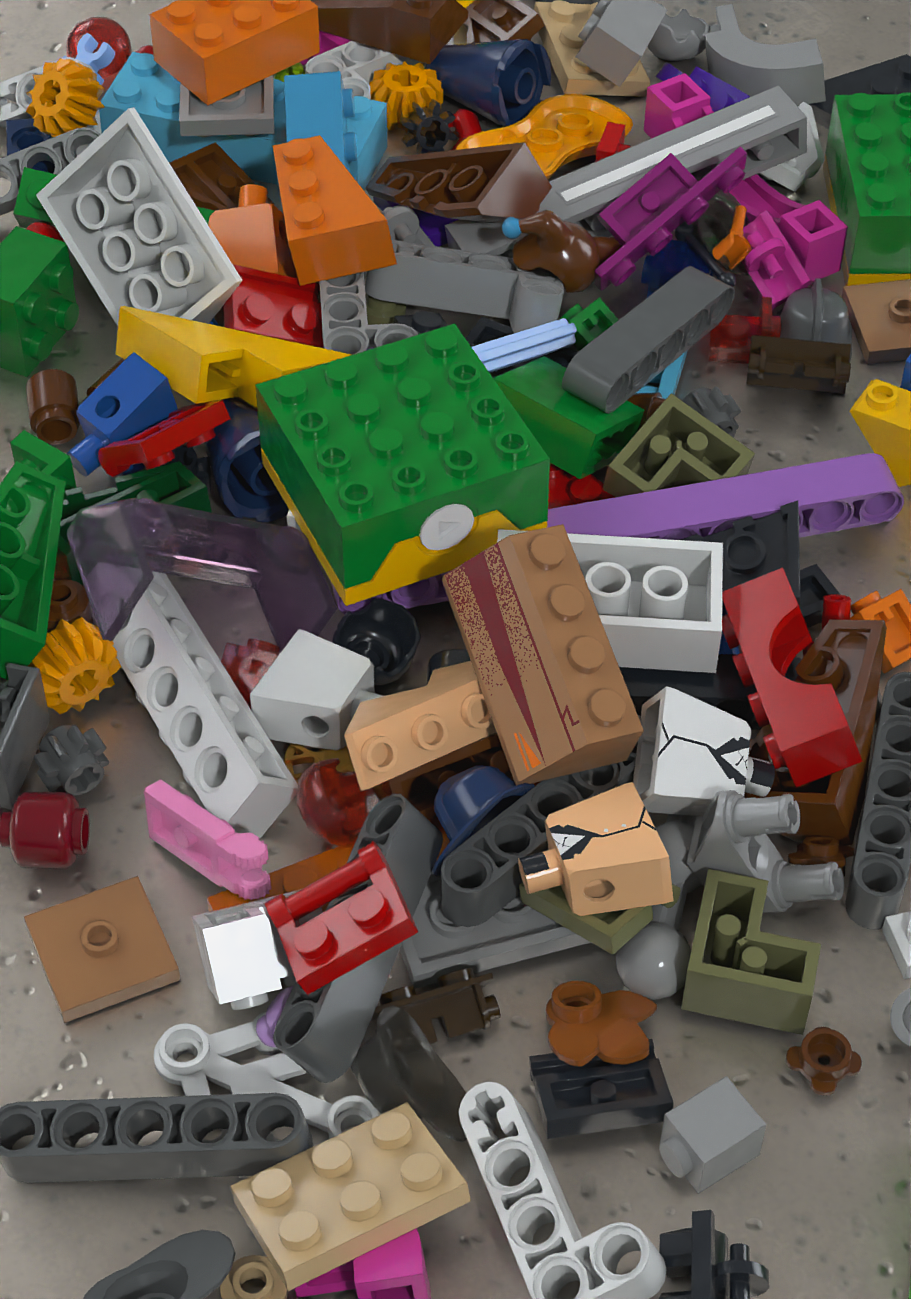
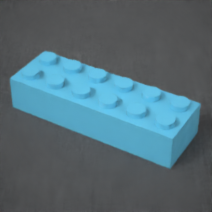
M131 53L100 101L105 106V108L99 110L102 133L128 108H135L168 162H172L216 142L252 180L279 185L273 145L287 143L284 82L274 79L275 134H259L256 136L213 135L210 137L181 136L179 125L180 82L154 61V55L149 53ZM354 96L355 117L347 118V132H355L357 161H349V172L352 176H357L358 184L365 191L388 147L387 103L370 100L362 96Z

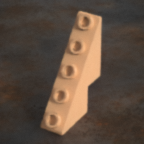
M471 661L433 670L427 686L360 702L344 737L362 791L494 734L496 729Z

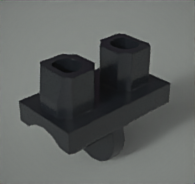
M712 1210L692 1211V1228L660 1234L659 1253L664 1258L667 1277L691 1276V1290L661 1293L659 1299H728V1297L730 1299H750V1297L759 1296L769 1289V1270L764 1265L750 1261V1248L748 1245L742 1243L732 1244L730 1246V1260H728V1238L726 1234L715 1229V1215Z

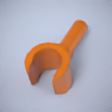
M742 205L735 207L729 234L712 249L716 260H719L723 255L728 258L730 270H733L752 251L749 242L743 236L747 209Z

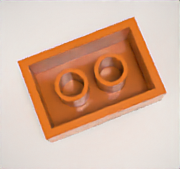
M178 0L149 14L154 61L207 106L320 53L318 6L311 0Z

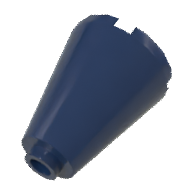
M528 39L445 45L431 64L425 65V69L436 70L437 79L441 81V88L445 96L502 127L512 125L525 118L534 106L543 101L540 100L543 85L550 86L551 84L550 59L545 48L541 44L534 43Z
M235 397L221 399L224 401L231 419L213 428L216 436L205 442L204 445L222 502L234 516L243 519V517L255 518L258 523L271 522L287 516L289 508L262 464L258 410Z

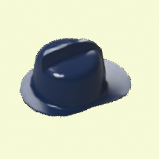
M483 765L471 767L443 782L434 799V812L450 843L435 862L432 870L435 876L441 875L443 861L453 850L529 792L535 785L533 783H523L516 786L515 782L498 768Z

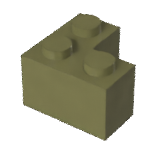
M671 393L608 465L602 490L614 497H621L746 475L749 472L755 453Z
M708 869L687 969L681 1010L803 1035L813 997L821 944L760 931L768 880Z

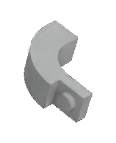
M733 4L716 7L717 25H711L710 33L704 34L707 66L710 74L748 94L750 97L779 85L797 106L802 102L812 104L826 101L824 67L816 39L779 45L758 43L748 39L741 33Z

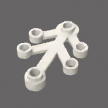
M266 1012L259 1014L253 1022L210 1035L196 1025L188 1023L178 1024L164 1032L154 1049V1063L158 1074L167 1082L182 1086L185 1096L211 1095L207 1080L231 1090L232 1094H287L298 1102L307 1124L328 1132L329 1139L343 1133V1130L349 1126H358L379 1116L375 1105L365 1097L356 1095L346 1096L331 1104L280 1082L308 1072L287 1055L280 1053L282 1051L277 1047H269L261 1042L256 1032V1024L258 1019L266 1015ZM255 1047L263 1054L273 1055L244 1065L224 1058ZM186 1053L196 1056L195 1059L188 1062L175 1061L180 1055ZM218 1129L221 1131L219 1137L214 1140L203 1139L202 1143H215L222 1139L228 1130ZM270 1132L266 1138V1141H280L274 1137L273 1132Z

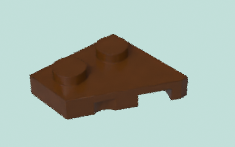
M216 142L169 163L197 207L214 211L237 208L240 187L247 184H255ZM268 197V203H269V204H275V203Z

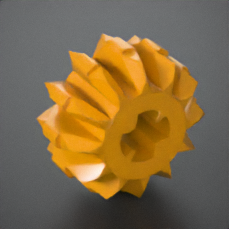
M59 58L56 63L45 62L43 75H33L35 81L34 89L26 92L32 99L26 112L34 118L33 126L37 127L41 132L51 135V137H56L76 128L98 125L95 118L96 112L105 108L98 98L102 95L105 88L97 81V74L89 67L71 59Z
M404 60L402 65L396 66L392 63H387L385 70L374 71L373 80L370 82L371 100L387 103L388 130L403 128L407 133L408 129L402 125L400 118H409L410 114L414 111L412 108L414 101L420 107H429L431 100L435 99L441 108L443 89L441 88V81L437 79L436 70L424 69L423 63L408 65Z
M83 617L76 619L71 624L61 619L55 630L47 632L45 646L28 665L29 667L40 669L47 707L53 708L59 714L67 712L71 707L81 712L86 702L92 699L100 701L99 693L103 689L115 685L112 675L121 668V664L116 657L117 650L113 647L114 642L104 630H100L97 625L88 623Z

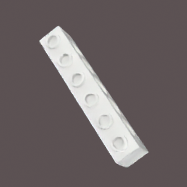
M115 548L86 587L94 625H97L100 630H104L114 642L113 647L117 650L116 657L135 688L138 701L148 710L159 729L161 740L171 749L183 770L184 779L194 788L206 810L217 818L227 821L235 829V833H253L261 838L301 790L157 559Z

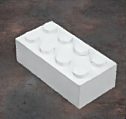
M498 529L497 542L509 535L527 531ZM567 533L619 667L716 673L722 635L723 543Z

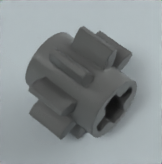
M714 387L712 390L709 388H699L690 392L683 399L684 403L734 438L736 430L739 428L734 417L740 414L741 410L730 394L724 396L718 387Z
M76 725L56 727L41 740L39 745L41 753L34 755V760L40 767L37 774L49 792H53L62 786L66 793L75 796L85 794L94 789L103 779V767L109 765V761L103 753L107 747L93 728L82 734Z

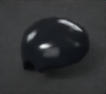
M374 598L365 608L354 613L346 612L337 625L332 643L369 658L374 665V685L384 686L398 680L408 671L419 646L421 634L417 619L403 605L383 598Z

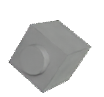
M726 1076L665 1113L659 1146L660 1153L670 1171L679 1178L685 1176L699 1194L760 1155L767 1124Z

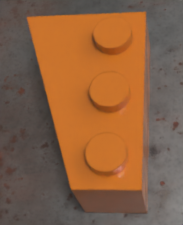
M320 135L305 139H293L287 143L273 145L287 239L300 286L397 265L387 219Z

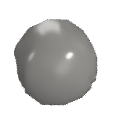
M682 9L675 17H669L665 14L647 47L655 57L662 60L682 61L691 59L702 53L706 48L704 34L710 33V26L701 18L689 16L686 9Z

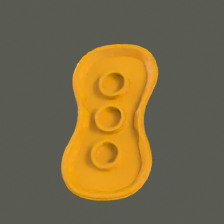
M582 94L557 95L541 101L534 106L525 118L512 125L479 132L467 137L458 144L456 150L525 142L549 180L557 169L582 157L596 155V149L607 122L625 125V137L631 131L633 122L624 111L601 99Z

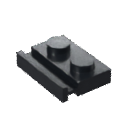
M648 1039L649 1055L646 1058L623 1065L605 1062L597 1055L583 1066L569 1065L560 1060L554 1053L529 1056L531 1081L534 1082L535 1096L547 1139L663 1122L665 1113L673 1109V1099L659 1058L655 1056L653 1040Z

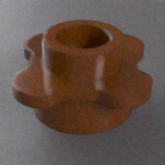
M811 836L805 838L803 843L797 845V852L788 854V862L793 865H816L836 862L845 877L846 858L854 856V848L848 845H839V840L835 837Z
M828 1027L815 1028L804 1037L801 1046L790 1047L786 1054L787 1066L793 1071H800L811 1082L812 1091L821 1096L832 1095L836 1091L838 1082L846 1076L857 1075L862 1066L860 1055L852 1051L847 1038L840 1032ZM825 1058L829 1060L830 1063L827 1065H822L819 1063L818 1059Z

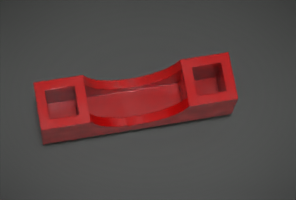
M780 568L723 591L722 600L728 614L722 616V631L730 649L738 646L741 647L742 653L732 657L744 687L755 684L758 691L747 697L759 727L762 728L770 724L773 733L763 736L775 769L787 765L795 786L799 787L863 762L832 684H802L785 677L792 660L813 641L784 569Z

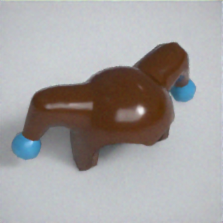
M549 210L538 212L520 220L509 217L502 224L503 234L509 239H516L521 233L528 234L514 244L512 251L514 264L520 269L529 272L540 268L551 271L562 281L567 293L583 292L595 279V270L622 247L614 237H592L580 225L563 221L557 214Z

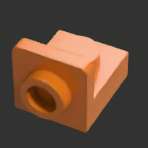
M902 589L884 598H881L878 591H874L851 605L853 616L850 617V620L885 621L887 630L881 668L884 674L911 659V604Z

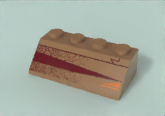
M564 524L509 535L443 576L442 582L516 786L626 761L644 730Z

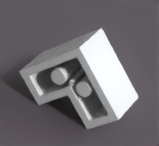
M299 890L284 893L283 895L287 898ZM276 896L192 916L207 985L219 1004L230 1002L233 1010L258 1006L269 1001L267 992L282 989L281 978H284L285 985H294L296 981L278 931L265 907V902ZM320 907L299 919L300 925L323 913L322 908Z

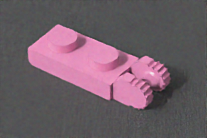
M161 779L144 788L149 837L220 888L224 886L232 893L239 894V898L243 897L244 900L250 899L252 901L253 899L259 900V898L269 894V890H271L270 874H267L266 870L262 871V865L267 864L266 860H269L267 844H264V841H260L259 837L253 833H235V829L227 821L217 818L196 804L190 796L180 793Z

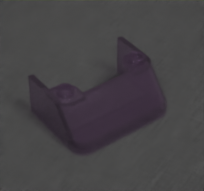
M130 498L81 509L67 530V537L103 640H114L153 580L154 575L152 571L254 589L280 653L298 629L318 636L338 609L313 550L309 545L308 538L300 530L291 526L282 527L158 503L146 498Z

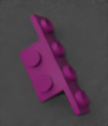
M740 146L699 182L670 153L599 213L601 224L614 236L622 247L595 270L594 284L597 288L603 291L611 283L615 287L621 285L636 270L635 263L648 252L652 256L657 254L671 241L673 237L671 232L684 221L689 225L700 218L709 207L707 201L720 190L726 194L734 189L745 176L743 170L746 165L747 152Z

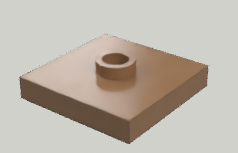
M911 279L843 286L842 298L846 302L849 320L866 364L907 360L911 354Z
M138 876L24 916L27 931L64 1023L181 980L177 963Z

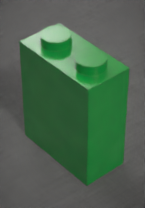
M545 356L494 377L493 379L550 458V463L578 479L596 472L614 460L637 433L645 411L635 404L625 401L609 414L564 391L562 380L567 368Z

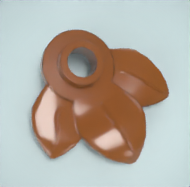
M585 981L562 983L553 990L552 998L546 1005V1019L552 1027L548 1034L549 1046L560 1060L573 1066H583L596 1055L603 1061L612 1064L623 1065L638 1062L649 1055V1041L637 1023L652 1016L657 1010V1004L640 994L625 990L601 994L598 987Z

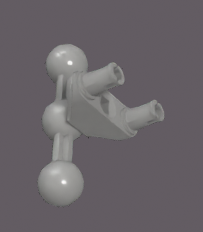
M735 790L719 791L714 796L704 816L668 814L666 823L655 827L669 855L672 883L680 887L681 891L677 903L671 908H666L661 904L652 905L653 920L617 951V971L625 987L648 999L657 1000L672 996L685 985L691 948L685 936L679 932L686 895L702 885L705 887L708 869L768 880L763 913L785 912L792 906L793 902L827 899L840 900L842 898L844 876L836 862L816 865H790L787 861H784L767 836V834L777 833L796 834L800 826V809L797 801H793L794 797L792 794H783L776 797L745 798Z

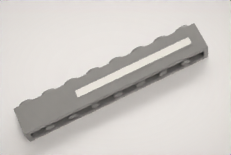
M778 85L549 181L552 188L541 202L538 212L544 210L552 211L563 221L580 225L592 237H610L612 234L599 221V213L670 153L699 182L741 146L747 152L746 165L743 170L745 176L742 179L744 180L807 153V117ZM459 219L445 225L448 248L513 258L514 244L528 234L521 233L518 238L509 239L503 234V222Z

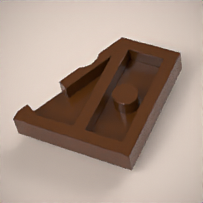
M474 0L466 7L468 19L464 24L468 29L466 33L468 43L516 39L531 40L545 26L540 15L519 0Z

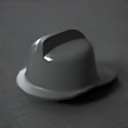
M815 278L811 287H805L793 292L787 298L784 308L777 312L774 320V337L851 344V361L852 327L849 321V311L846 302L838 293L823 288L821 278Z
M199 1230L182 1234L162 1244L130 1266L98 1281L84 1295L83 1299H204L222 1284L232 1269L236 1254L232 1241L219 1231Z

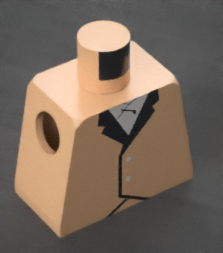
M633 782L620 785L549 814L544 821L548 850L518 858L519 870L527 894L561 885L572 913L579 916L659 905L674 901L669 855Z

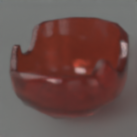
M90 17L78 22L67 37V57L76 58L79 40L86 33H89L99 43L93 53L99 50L103 42L108 43L115 51L113 61L107 67L99 69L97 73L102 78L119 72L132 53L131 40L126 30L117 21L108 17Z
M332 758L316 762L302 772L298 780L296 804L301 818L317 838L325 843L344 846L356 842L368 814L379 802V798L373 787L361 791L355 771L339 772L336 766L340 764V759Z

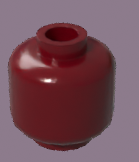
M24 792L17 797L12 812H3L1 815L0 844L2 847H10L13 860L22 868L67 869L75 863L78 855H85L87 853L90 837L89 812L87 808H80L77 799L70 793Z

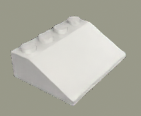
M128 108L36 195L117 326L120 306L209 324L243 281L135 108Z

